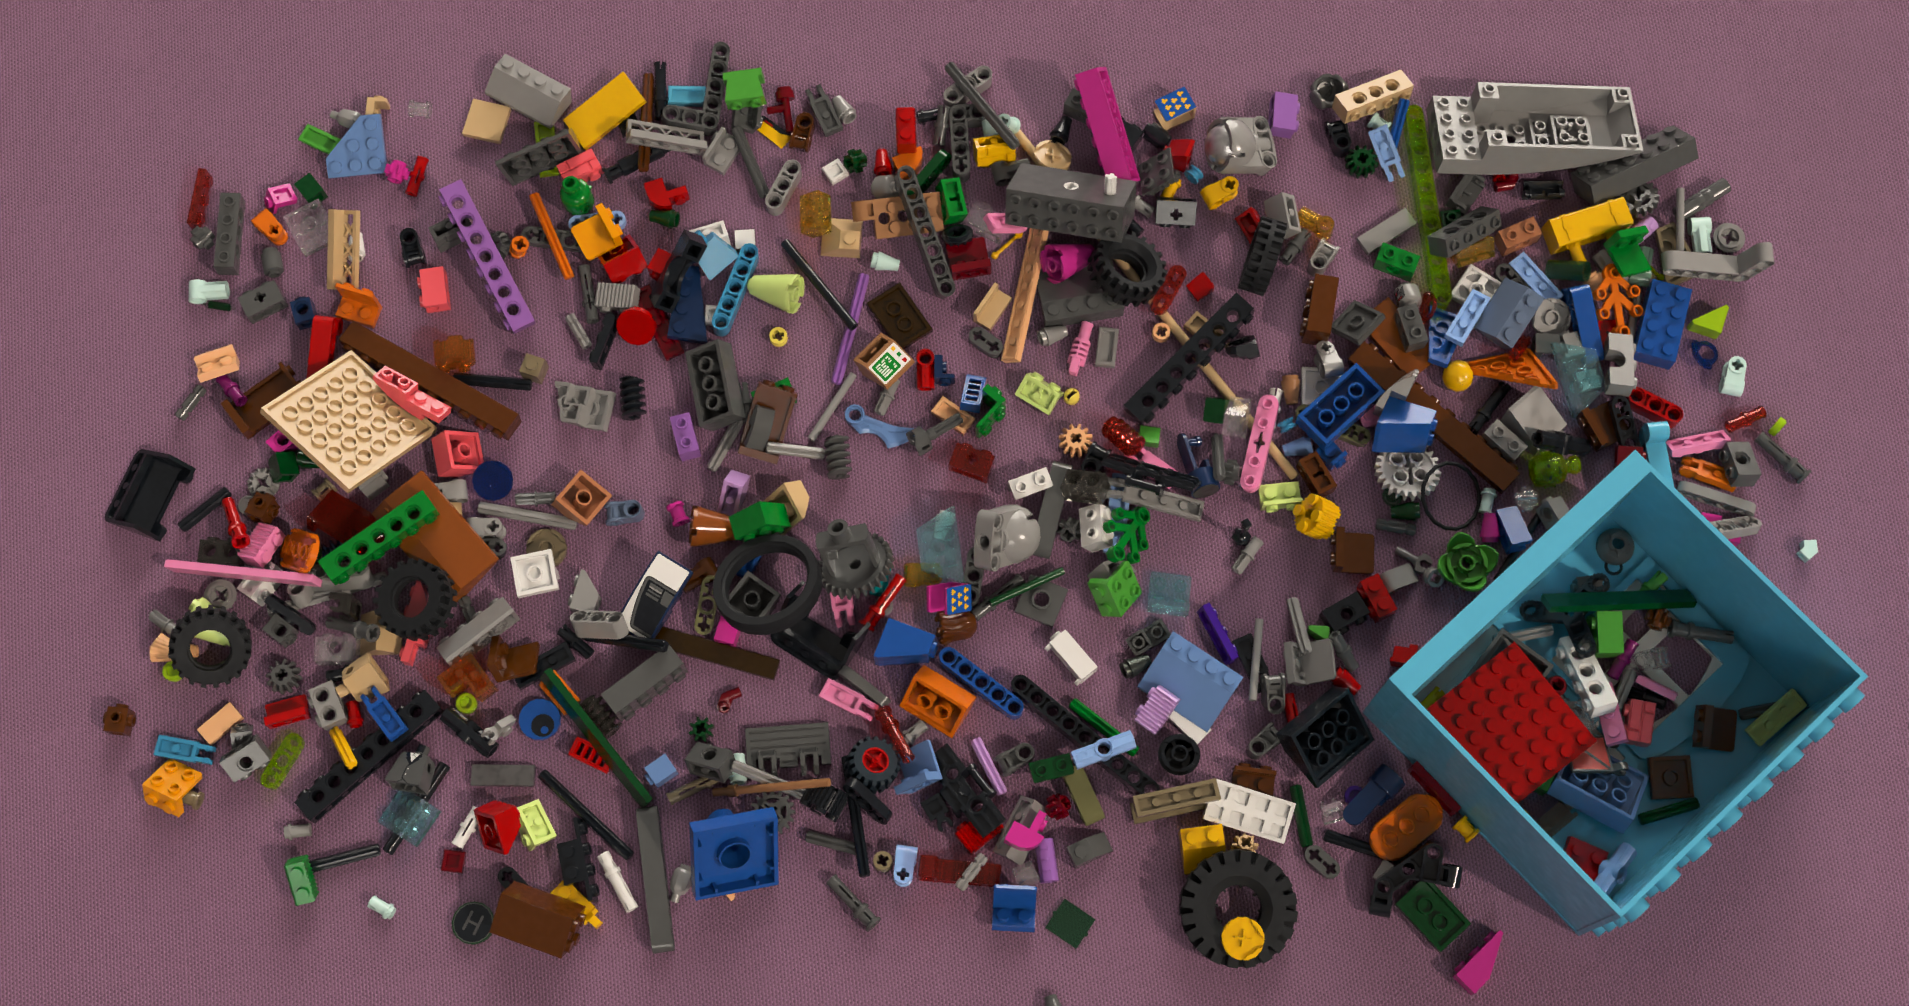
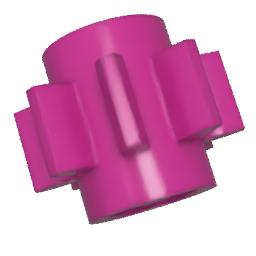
M393 160L391 164H386L384 173H386L385 176H388L387 180L395 184H401L403 180H408L410 171L406 168L407 164L399 160Z

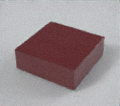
M444 849L441 871L463 874L467 853Z

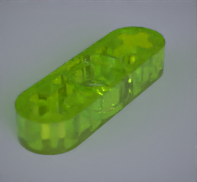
M290 733L284 738L261 775V783L264 787L274 790L282 784L304 748L305 741L300 735ZM296 740L299 744L297 747L293 746L291 748L290 741ZM285 749H287L288 751L290 750V752H292L293 755L291 756L290 754H288V753L285 752L284 750H285ZM281 756L288 757V763L284 767H279L277 763ZM273 767H275L279 771H282L281 774L272 770ZM268 776H274V779H276L275 783H269V780H267Z

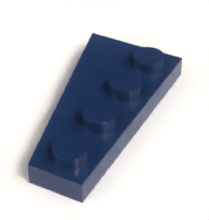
M691 265L681 284V297L670 317L667 339L706 344L707 335L700 270L698 266Z

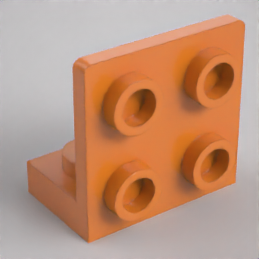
M343 282V284L336 283L335 288L342 296L335 316L346 321H355L360 325L374 329L382 306L373 294V291L366 288L360 290L346 282Z

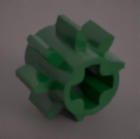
M861 149L848 150V155L843 156L844 167L849 170V173L856 172L857 174L863 172L862 167L867 166V156Z
M697 717V722L690 723L693 730L689 732V735H696L695 742L702 739L707 743L706 738L709 736L714 737L711 729L715 728L714 724L708 725L709 719L707 717L704 721ZM703 726H704L705 729H706V732H701V733L699 734V732H698L697 729H698V728H703Z

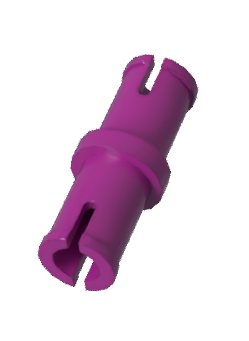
M228 374L216 377V382L224 389V394L230 397L237 407H242L247 403V397L240 391L239 385L229 378Z
M1627 638L1624 644V653L1614 657L1615 660L1608 672H1606V675L1618 681L1626 665L1629 666L1631 663L1630 659L1639 644Z

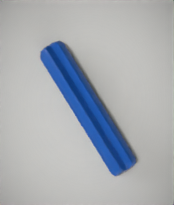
M1403 98L1399 99L1390 131L1396 149L1410 103L1409 100Z

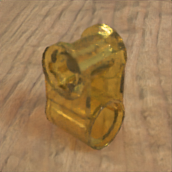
M907 563L903 565L904 578L907 580L904 583L906 587L929 586L939 584L942 581V568L937 563ZM931 571L936 573L934 578L931 577Z

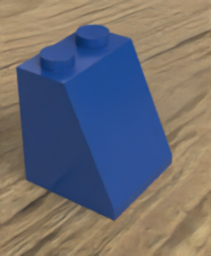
M1389 396L1377 421L1372 451L1425 453L1427 446H1432L1435 434H1432V431H1435L1438 420L1435 419L1437 411Z
M888 618L874 653L875 665L929 663L930 658H935L938 650L936 636Z

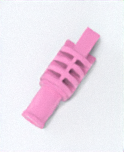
M1081 322L1078 337H1075L1067 360V363L1070 364L1069 375L1077 377L1080 366L1084 367L1091 345L1089 338L1094 326L1090 322Z

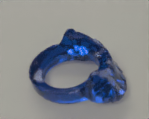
M1693 340L1691 342V351L1694 359L1703 368L1711 370L1712 365L1718 359L1716 347L1708 341L1698 342ZM1701 346H1708L1713 350V359H1703L1699 353Z

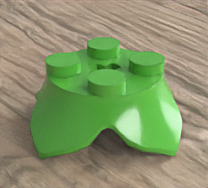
M1457 532L1449 540L1446 553L1439 558L1437 568L1442 577L1453 585L1459 586L1465 591L1478 592L1486 585L1487 575L1496 567L1499 553L1490 546L1475 544L1474 539L1470 535ZM1463 561L1470 564L1468 569L1462 566Z

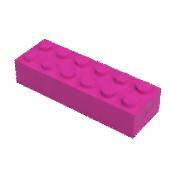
M1096 67L1075 74L1074 84L1082 97L1080 104L1087 113L1086 124L1092 130L1094 136L1092 137V143L1094 148L1098 149L1099 156L1097 159L1100 167H1103L1105 175L1114 173V176L1120 179L1141 181L1107 68Z

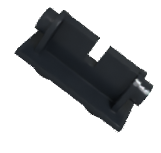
M1563 180L1523 182L1522 200H1551L1565 197Z

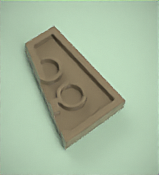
M1674 222L1660 227L1654 232L1661 267V253L1676 250V224ZM1684 240V251L1691 252L1689 246ZM1663 274L1665 282L1680 285L1693 279L1691 277Z

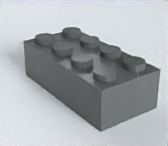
M716 339L685 352L699 427L715 431L746 419L731 344Z
M669 645L666 652H657L601 695L619 720L623 721L625 719L627 721L636 714L635 711L640 707L645 708L651 704L652 698L659 694L661 696L666 693L671 684L682 681L688 671Z

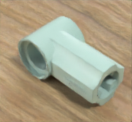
M1710 217L1688 218L1687 232L1688 235H1691L1693 252L1712 253L1710 238L1712 221Z
M200 279L189 281L188 301L192 304H203L207 300L229 299L230 288L227 281L206 282Z

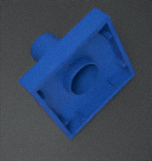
M773 807L734 814L729 809H718L712 812L705 820L689 822L691 885L696 901L779 885L778 817Z

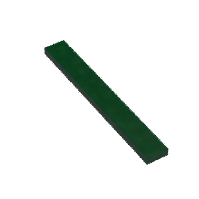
M1687 589L1542 594L1540 598L1550 613L1695 608L1697 604L1696 599Z
M551 668L545 670L540 677L541 681L641 808L646 807L653 800L652 796Z

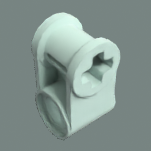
M1005 113L998 115L1013 134L1020 130L1021 123L1018 118L1011 117ZM986 119L982 121L984 137L999 135Z
M1734 356L1723 365L1719 393L1741 397L1745 386L1744 379L1747 367L1746 361L1742 357Z

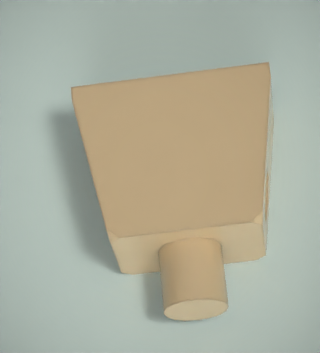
M366 652L343 669V683L335 687L337 694L341 698L351 693L358 702L362 701L360 698L362 694L367 695L368 698L375 697L371 690L373 686L381 694L390 691L389 679L369 652Z

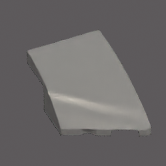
M1414 369L1386 390L1376 403L1373 414L1380 417L1389 396L1406 401L1420 370Z
M555 381L562 422L607 432L616 393L574 385L569 382Z

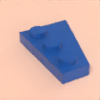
M1432 305L1429 306L1428 362L1447 368L1457 344L1445 339L1444 336L1457 314Z

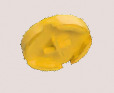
M1236 917L1230 920L1224 926L1221 933V943L1224 950L1232 958L1238 960H1250L1256 957L1264 946V932L1261 926L1255 920L1248 917Z

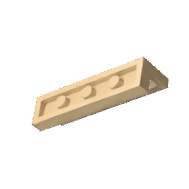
M328 209L327 289L337 290L335 284L347 283L349 275L352 277V285L359 289L360 211ZM348 214H353L351 226L348 223ZM350 235L353 238L351 245L348 244V237ZM349 255H351L352 257V263L350 266L347 263V258Z

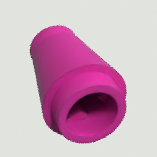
M1484 513L1479 536L1482 537V542H1498L1500 532L1496 513Z

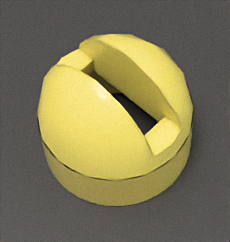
M1075 388L1067 389L1063 397L1065 403L1068 405L1077 404L1080 398L1078 390ZM1074 392L1075 394L1068 399L1067 397Z

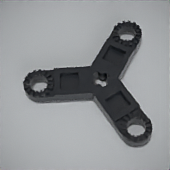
M1594 573L1575 593L1607 592L1610 588L1609 579L1603 573ZM1598 580L1604 581V585L1600 586V588L1593 586ZM1528 600L1521 604L1519 612L1525 621L1565 624L1576 653L1580 657L1588 658L1596 653L1597 645L1584 617L1589 611L1574 612V616L1570 617L1569 612L1550 613L1541 601ZM1530 607L1536 608L1532 615L1525 613ZM1583 644H1591L1590 649L1586 651L1580 650Z

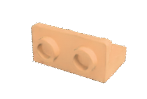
M232 344L194 356V361L198 368L197 377L200 383L239 370L240 361Z

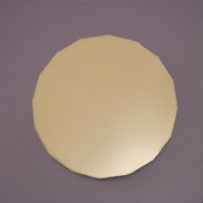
M1045 140L1036 145L1033 153V160L1036 165L1063 170L1069 169L1072 156L1068 148L1059 142L1053 143L1051 142L1052 140Z

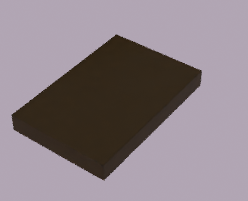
M900 282L867 302L868 308L884 331L903 350L933 331Z

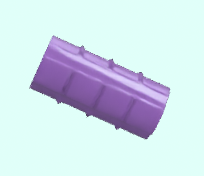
M1044 838L1042 843L1035 848L1041 884L1059 881L1053 838Z

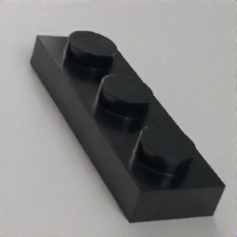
M565 641L539 655L535 674L515 678L519 689L523 690L541 680V675L548 668L558 671L575 662L576 659L567 642Z

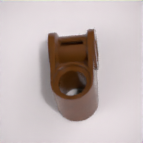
M803 112L797 116L789 140L790 149L799 148L807 153L810 151L815 130L814 120L810 113ZM803 122H810L806 127L801 126Z

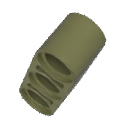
M1073 765L1074 774L1064 776L1063 780L1084 825L1087 827L1104 819L1105 815L1084 769L1077 770L1076 766Z

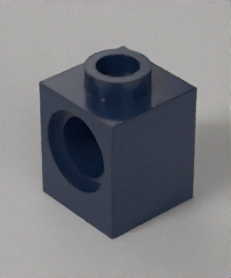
M302 296L290 302L297 327L300 330L312 327L313 317L317 315L311 298ZM308 309L305 314H301L302 310Z

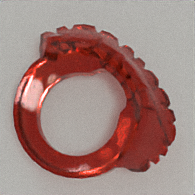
M1430 291L1423 293L1419 313L1423 324L1433 317L1437 307V299ZM1433 301L1431 312L1429 315H1427L1430 302Z

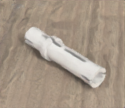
M606 851L597 856L605 871L604 875L611 882L625 912L629 913L638 908L639 906L620 873L621 869L616 866L610 852Z

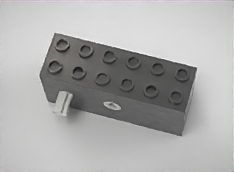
M1021 163L1006 188L1005 224L1122 243L1134 218L1137 181L1117 178V176H1114V173L1101 176Z

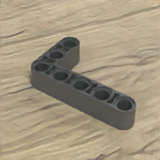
M717 42L713 46L702 111L676 105H667L662 111V125L703 131L704 136H712L716 132L725 86L723 73L727 72L730 47L727 43ZM716 52H723L724 55L720 56ZM714 69H719L722 73H716ZM710 87H717L719 90L713 91ZM709 104H712V105H714L716 108H715V109H711V108L708 107V105H709ZM671 114L675 118L669 119L666 117V115ZM691 118L694 122L689 123L685 119ZM705 122H710L713 126L708 127L705 125Z

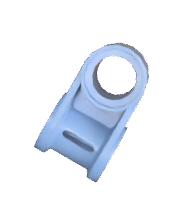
M899 844L896 846L894 881L900 887H907L912 882L918 847ZM902 872H906V876L909 877H905L904 880H900V876L897 875H901Z

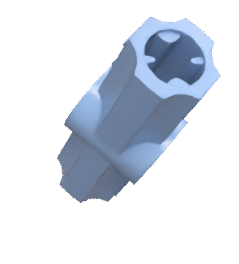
M1129 730L1107 739H1099L1096 743L1071 751V756L1078 770L1100 761H1108L1111 757L1133 750L1137 746L1133 734ZM1100 746H1107L1109 752L1101 754L1098 748Z
M1623 842L1619 844L1609 860H1603L1599 865L1598 876L1594 882L1608 896L1617 883L1622 884L1625 881L1627 868L1637 855L1636 849L1630 844Z

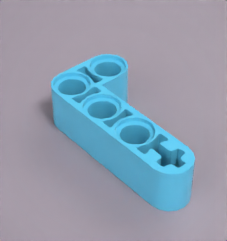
M1667 421L1645 423L1639 430V441L1641 447H1643V452H1646V460L1674 487L1666 441L1670 437L1669 424Z

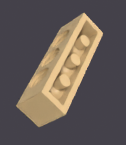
M1398 70L1336 94L1332 109L1344 124L1357 121L1361 117L1372 115L1384 108H1390L1392 105L1397 104L1400 98L1410 99L1414 85L1402 70Z

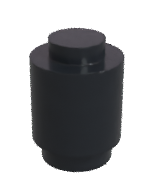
M1156 122L1148 123L1143 129V138L1157 148L1160 147L1164 150V147L1172 139V136L1169 135L1170 132Z

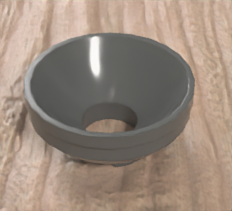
M1619 528L1604 531L1596 542L1597 554L1604 562L1610 565L1626 563L1632 557L1635 549L1634 541L1629 533ZM1613 539H1621L1624 543L1623 548L1616 549L1612 544Z

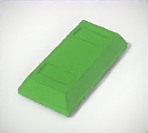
M310 124L306 125L298 138L299 141L328 155L341 140Z

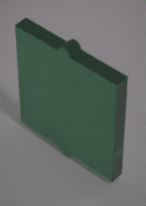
M1064 899L1057 911H1053V917L1045 928L1077 949L1083 938L1088 936L1087 932L1096 919Z

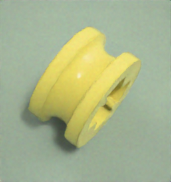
M775 327L770 331L769 337L772 345L782 347L787 343L788 337L785 329ZM779 333L780 336H784H782L781 341H778V339H773L776 338L775 334Z

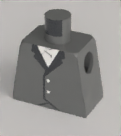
M419 744L415 753L404 751L400 754L385 777V780L393 790L428 795L436 768L434 762L428 756L430 752L429 747Z

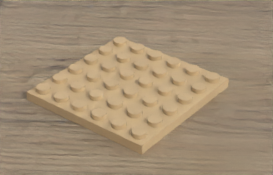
M352 350L269 402L260 411L268 421L347 493L360 486L437 431V427L426 417L423 420L416 418L387 396L373 380V375L376 372Z

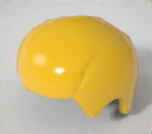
M1453 360L1450 361L1447 368H1444L1442 379L1448 389L1455 392L1464 391L1472 384L1473 371L1466 361Z

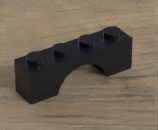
M685 229L682 232L649 296L655 308L672 314L681 297V284L687 270L692 264L699 263L707 248V244L701 235Z

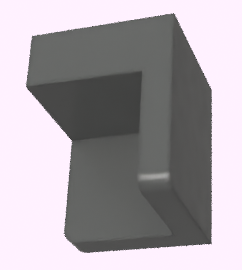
M1535 333L1531 339V350L1538 359L1543 354L1560 353V334Z

